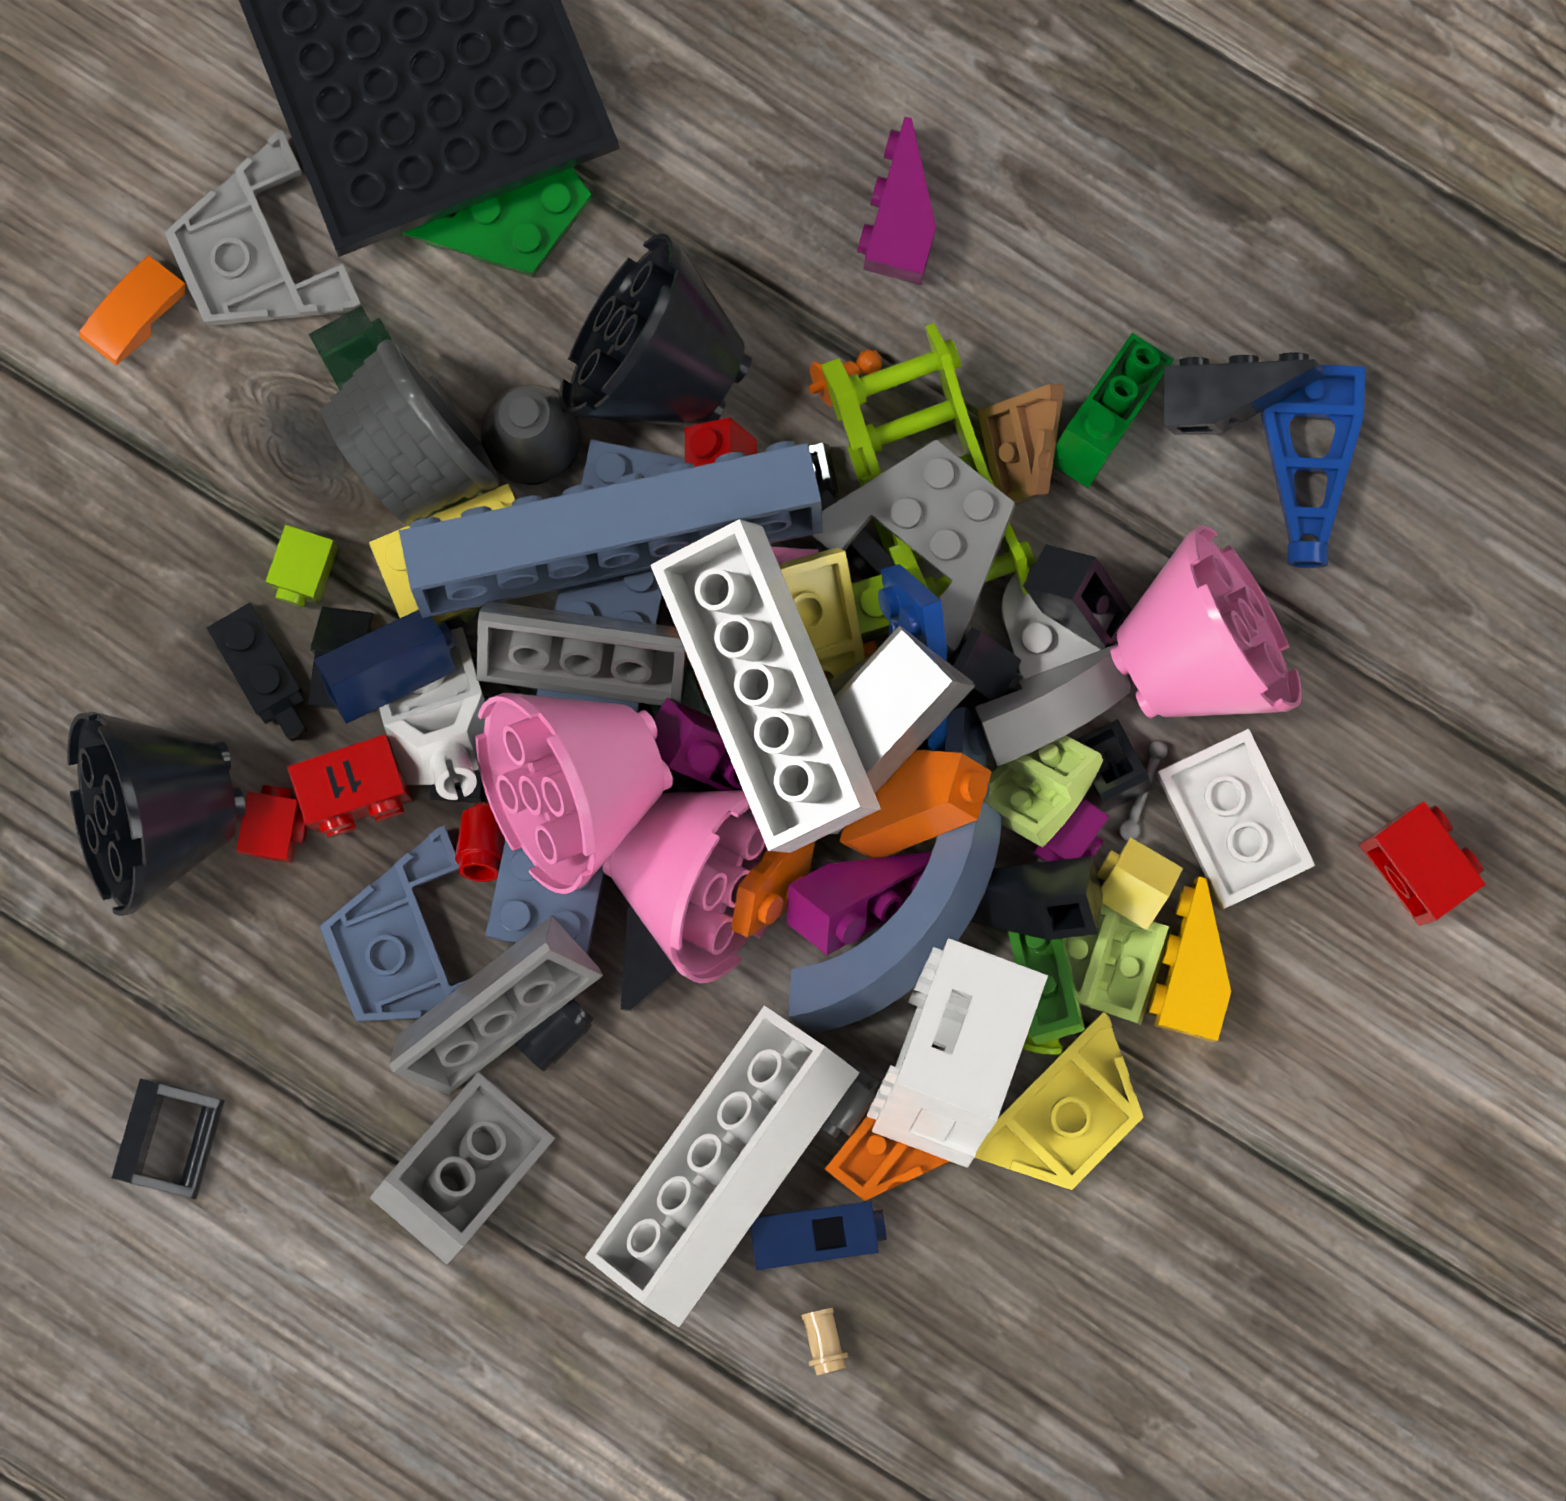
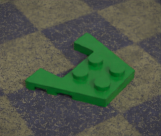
M569 168L462 209L453 218L444 216L397 235L401 237L404 235L424 241L427 245L444 250L446 248L471 256L472 259L533 278L592 200V196L573 168Z

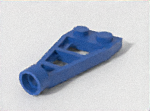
M1320 365L1324 369V377L1261 412L1288 534L1287 565L1320 568L1328 565L1327 543L1364 417L1365 367ZM1294 417L1327 418L1333 422L1335 433L1327 455L1322 458H1306L1299 456L1295 452L1289 430L1290 421ZM1295 472H1324L1326 474L1327 485L1322 506L1319 508L1301 507L1297 503L1294 483ZM1310 534L1315 536L1317 541H1300V538L1303 535Z
M900 564L881 569L883 589H880L878 592V600L883 615L889 621L890 635L901 626L947 661V645L941 600ZM947 717L931 733L933 734L932 737L924 740L916 750L945 752Z

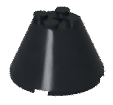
M657 234L644 242L643 247L649 251L637 262L628 257L617 270L595 302L575 340L568 360L575 363L576 366L571 382L569 383L563 379L559 392L562 410L573 417L692 426L719 420L726 406V402L723 399L733 382L739 383L750 368L752 358L744 353L745 345L743 339L680 244L667 234Z
M92 711L80 713L74 717L68 735L67 764H77L79 789L70 791V798L83 856L102 900L113 898L118 907L112 908L113 913L118 916L133 914L233 838L235 835L236 819L243 818L246 814L244 796L239 787L233 788L229 774L231 757L229 749L223 741L213 743L208 740Z

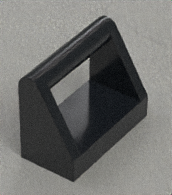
M140 1078L111 1178L197 1199L225 1100L150 1079ZM164 1096L202 1105L180 1183L142 1173Z

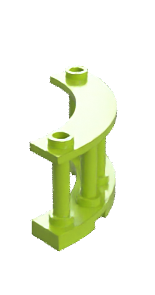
M935 323L925 326L931 352L861 378L857 374L848 376L840 358L821 364L838 421L842 420L849 442L846 448L860 487L882 474L875 456L876 453L882 452L881 446L951 420L954 422L965 455L959 458L994 485L971 425L955 373V369L962 367L960 356L953 340L944 341ZM935 371L938 372L946 401L874 427L872 423L865 425L860 405L867 402L866 397ZM872 519L885 552L892 557L894 564H900L939 598L952 582L945 576L935 580L932 576L924 578L916 560L922 557L879 522ZM1009 522L1001 542L1005 554L995 558L985 582L1014 572L1024 595H1027L1028 593L1024 589L1023 584L1027 579L1030 567L1035 563V559L1026 540L1018 542Z

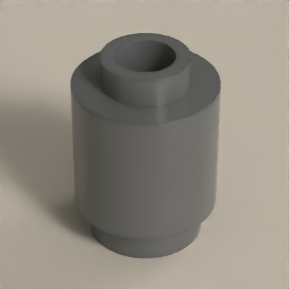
M850 1060L847 1063L856 1069L859 1074L820 1128L835 1139L841 1131L849 1137L853 1134L869 1111L876 1096L875 1092L881 1085L877 1079Z

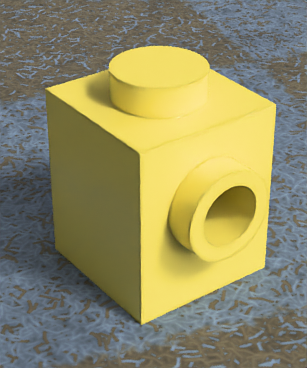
M1130 837L1120 854L1113 850L1108 853L1097 872L1098 878L1104 880L1101 885L1103 894L1102 904L1147 930L1169 898L1183 868Z

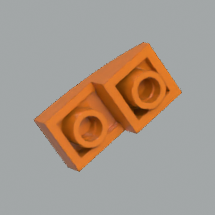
M146 256L99 304L79 331V337L117 366L151 337V324L186 295L185 283L151 256Z

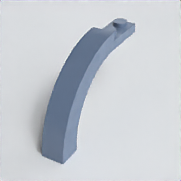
M965 707L953 709L947 716L945 752L963 753L986 768L987 753L990 752V748L979 719ZM989 783L978 820L937 836L930 860L917 885L900 909L879 930L853 949L835 958L818 964L791 969L789 1018L812 1033L833 1030L860 1021L884 1009L916 986L933 947L943 950L948 938L955 941L959 940L974 916L986 891L1000 843L1002 816L985 803L989 796Z

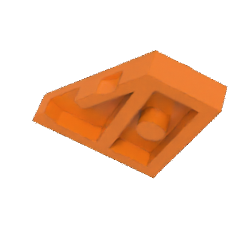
M815 841L791 853L766 851L760 863L749 872L738 886L731 930L748 938L766 925H771L777 918L787 912L789 884L810 873Z
M866 1116L826 1166L825 1170L859 1198L866 1201L950 1161L872 1132L876 1120Z

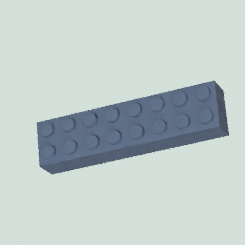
M783 441L768 446L766 452L745 456L743 452H731L717 457L715 463L695 467L693 463H680L666 468L664 474L644 478L642 474H628L615 479L613 485L593 489L591 485H577L564 490L562 496L542 499L541 496L536 495L526 496L513 501L512 506L492 510L490 507L481 506L465 510L461 513V517L441 521L436 517L416 520L410 524V528L399 530L411 592L422 618L483 606L487 601L501 602L652 569L651 564L739 519L761 525L770 544L823 533L821 498L808 443L796 445L793 441Z

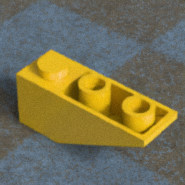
M1197 877L1193 880L1191 887L1183 885L1175 914L1183 916L1178 936L1170 934L1168 937L1162 963L1170 965L1165 985L1159 983L1155 985L1150 1001L1149 1013L1156 1014L1153 1026L1209 1042H1216L1221 1032L1231 995V988L1207 879Z

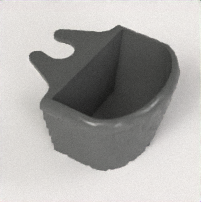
M389 339L380 342L377 346V351L364 360L365 364L352 373L353 377L341 385L343 389L330 398L331 402L319 410L336 445L347 461L377 498L406 526H410L412 522L420 518H426L435 510L440 511L449 503L455 505L464 497L472 499L483 490L490 491L500 483L499 476L479 439L466 424L433 375L429 378L426 376L418 364L415 355L405 343L399 348L395 342Z

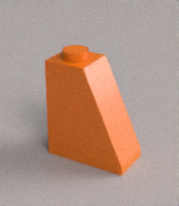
M915 750L875 793L881 809L845 826L839 842L869 859L881 858L974 822L979 818L992 771L963 753Z

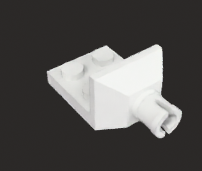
M463 627L450 630L456 644V648L450 651L456 668L455 672L379 708L384 728L406 785L435 784L438 794L448 800L458 799L455 789L456 782H460L464 797L471 794L475 789L477 780L474 771L479 769L475 736L484 733L485 718L480 719L478 716L482 705L485 703L480 682L477 680V672Z

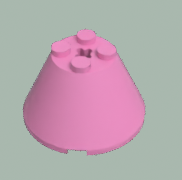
M1201 525L1187 534L1117 631L1118 645L1110 649L1113 662L1123 675L1130 674L1139 690L1136 692L1139 706L1150 719L1157 715L1162 717L1288 712L1301 703L1302 689L1298 670L1294 669L1288 672L1281 651L1290 647L1267 598L1242 559L1230 545L1221 550L1211 540L1218 536L1217 532L1205 525Z
M502 693L488 699L479 711V718H485L484 733L475 736L476 753L482 783L494 817L512 851L522 848L535 865V867L529 869L532 877L555 893L568 894L586 885L656 803L662 792L672 787V774L667 764L661 760L655 742L657 738L656 724L652 716L645 710L636 713L631 707L624 704Z
M743 790L662 793L656 803L603 863V873L612 878L669 960L684 977L697 983L713 982L728 974L743 961L742 957L736 954L750 937L747 938L731 930L738 886L749 872L760 863L768 850ZM766 925L751 936L761 939L769 925Z

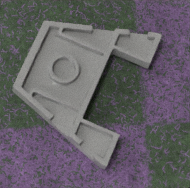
M283 130L275 132L262 149L252 158L247 157L235 168L236 172L214 192L212 190L209 191L164 232L206 326L353 312L363 308L343 264L294 284L256 199V195L303 175Z
M934 440L823 510V533L810 536L827 550L837 547L846 550L871 519L879 522L952 582L939 599L942 602L946 645L956 654L961 648L966 629L972 614L975 612L981 596L980 593L989 570L993 566L1016 505L1015 502L938 440Z

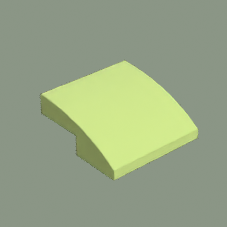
M1065 735L1027 755L1000 765L990 776V791L985 803L1002 816L1003 826L1043 848L1078 807L1094 781L1103 758L1097 751Z
M1102 904L1098 934L1064 938L1079 1005L1141 1025L1162 963L1167 940L1173 929L1169 926L1152 922L1146 930Z

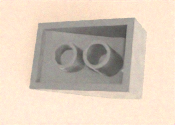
M478 1072L369 1198L445 1264H448L549 1147L555 1137Z

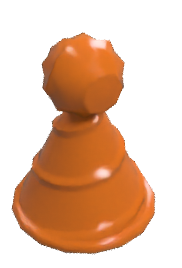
M868 348L860 352L856 362L847 361L842 362L848 376L854 374L859 376L860 374L869 375L879 371L883 362L877 350ZM814 361L810 364V376L813 384L808 386L811 395L818 393L826 405L833 407L821 368V364L824 363Z

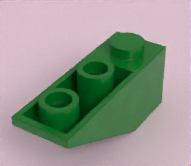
M1131 333L1057 442L1053 466L1086 488H1089L1162 379L1164 366H1170L1174 359L1139 336Z

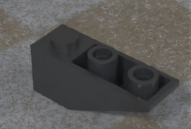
M1300 352L1279 354V361L1259 362V357L1255 355L1230 356L1229 363L1210 364V360L1203 357L1182 358L1179 360V366H1164V427L1174 435L1225 433L1262 412L1264 409L1271 407L1324 377V369L1314 359H1309V354Z
M1092 856L993 868L986 891L970 922L1045 940L1098 934L1103 894Z

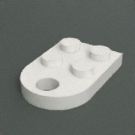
M1015 575L1011 578L1003 594L1001 618L1012 654L1021 659L1018 673L1023 675V679L1100 650L1043 614L1030 595H1024ZM1125 675V678H1126V681H1127V684H1128V687H1129V690H1130V689H1131V685H1130L1128 676Z

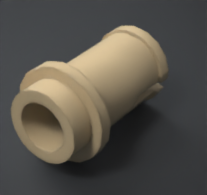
M833 1308L801 1315L802 1320H804L813 1358L808 1363L809 1367L814 1366L816 1376L846 1369L844 1358H848V1353H842L833 1316Z

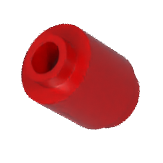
M478 803L472 808L463 811L460 821L455 861L459 865L458 871L460 875L476 882H490L498 878L506 840L489 803Z

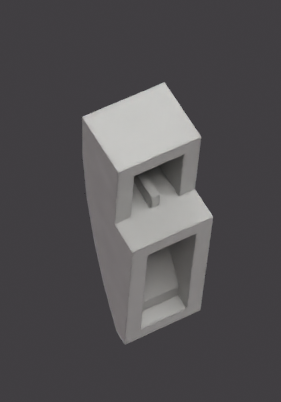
M1114 645L1019 681L1021 690L975 707L997 766L1027 755L1062 738L1102 714L1130 693L1125 675L1117 669L1111 657L1110 649Z

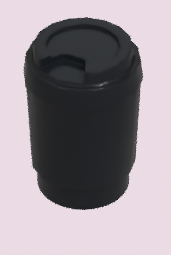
M572 999L526 1033L515 1045L532 1063L545 1072L552 1063L555 1064L588 1032L594 1018L580 1008L581 1005L575 999Z

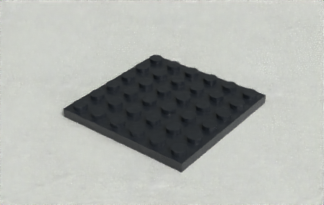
M239 0L338 257L620 149L617 137L561 0Z

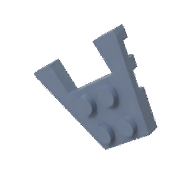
M445 825L436 828L428 835L429 837L410 853L405 854L392 868L374 883L369 884L319 926L357 1022L420 1018L467 981L465 980L453 986L450 985L414 893V888L459 870V865L455 861L456 851Z

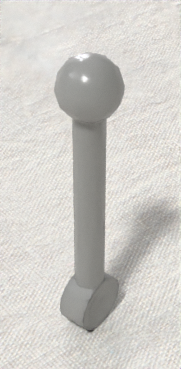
M1160 740L1153 741L1148 748L1151 757L1146 772L1151 784L1160 760L1164 759L1168 754L1167 745ZM1148 792L1136 797L1128 821H1125L1119 827V834L1124 840L1128 841L1130 837L1133 839L1138 837L1140 828L1137 823Z

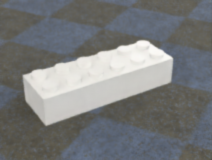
M739 519L651 564L650 566L768 851L791 853L880 810L878 800L763 527Z
M763 1006L585 1258L643 1305L677 1327H680L849 1089L859 1072L827 1047L766 1006Z

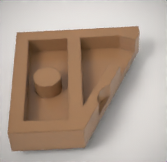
M1047 384L977 411L993 484L1015 502V505L1049 494L1064 393L1062 384Z

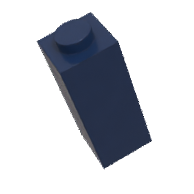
M418 609L314 659L329 699L347 724L455 672L456 668L450 651L456 648V644L444 621L436 624L432 617L422 618Z
M870 1200L758 1216L750 1227L756 1270L879 1253L877 1242L887 1240L883 1210L873 1211L872 1201Z

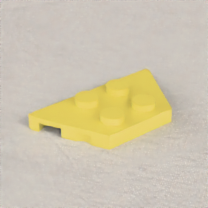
M1102 1012L998 1117L997 1122L983 1140L974 1158L1073 1190L1144 1118L1137 1096L1133 1091L1124 1058L1121 1056L1111 1027L1110 1017L1105 1012Z

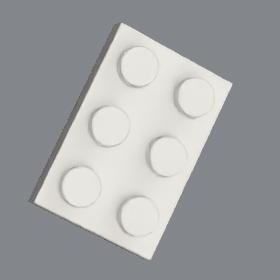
M1249 729L1156 773L1221 910L1315 866Z

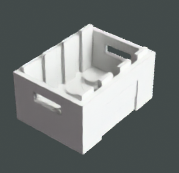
M949 938L943 950L933 947L908 1003L917 1006L896 1066L890 1065L867 1113V1117L876 1120L872 1132L968 1168L983 1140L997 1122L1048 975ZM934 1044L940 1046L942 1048H945V1050H938L936 1048H933L932 1045Z

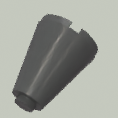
M521 385L505 391L491 403L482 421L481 443L492 465L500 475L519 484L537 485L556 477L571 466L580 448L581 428L577 417H573L562 410L557 391L541 385Z

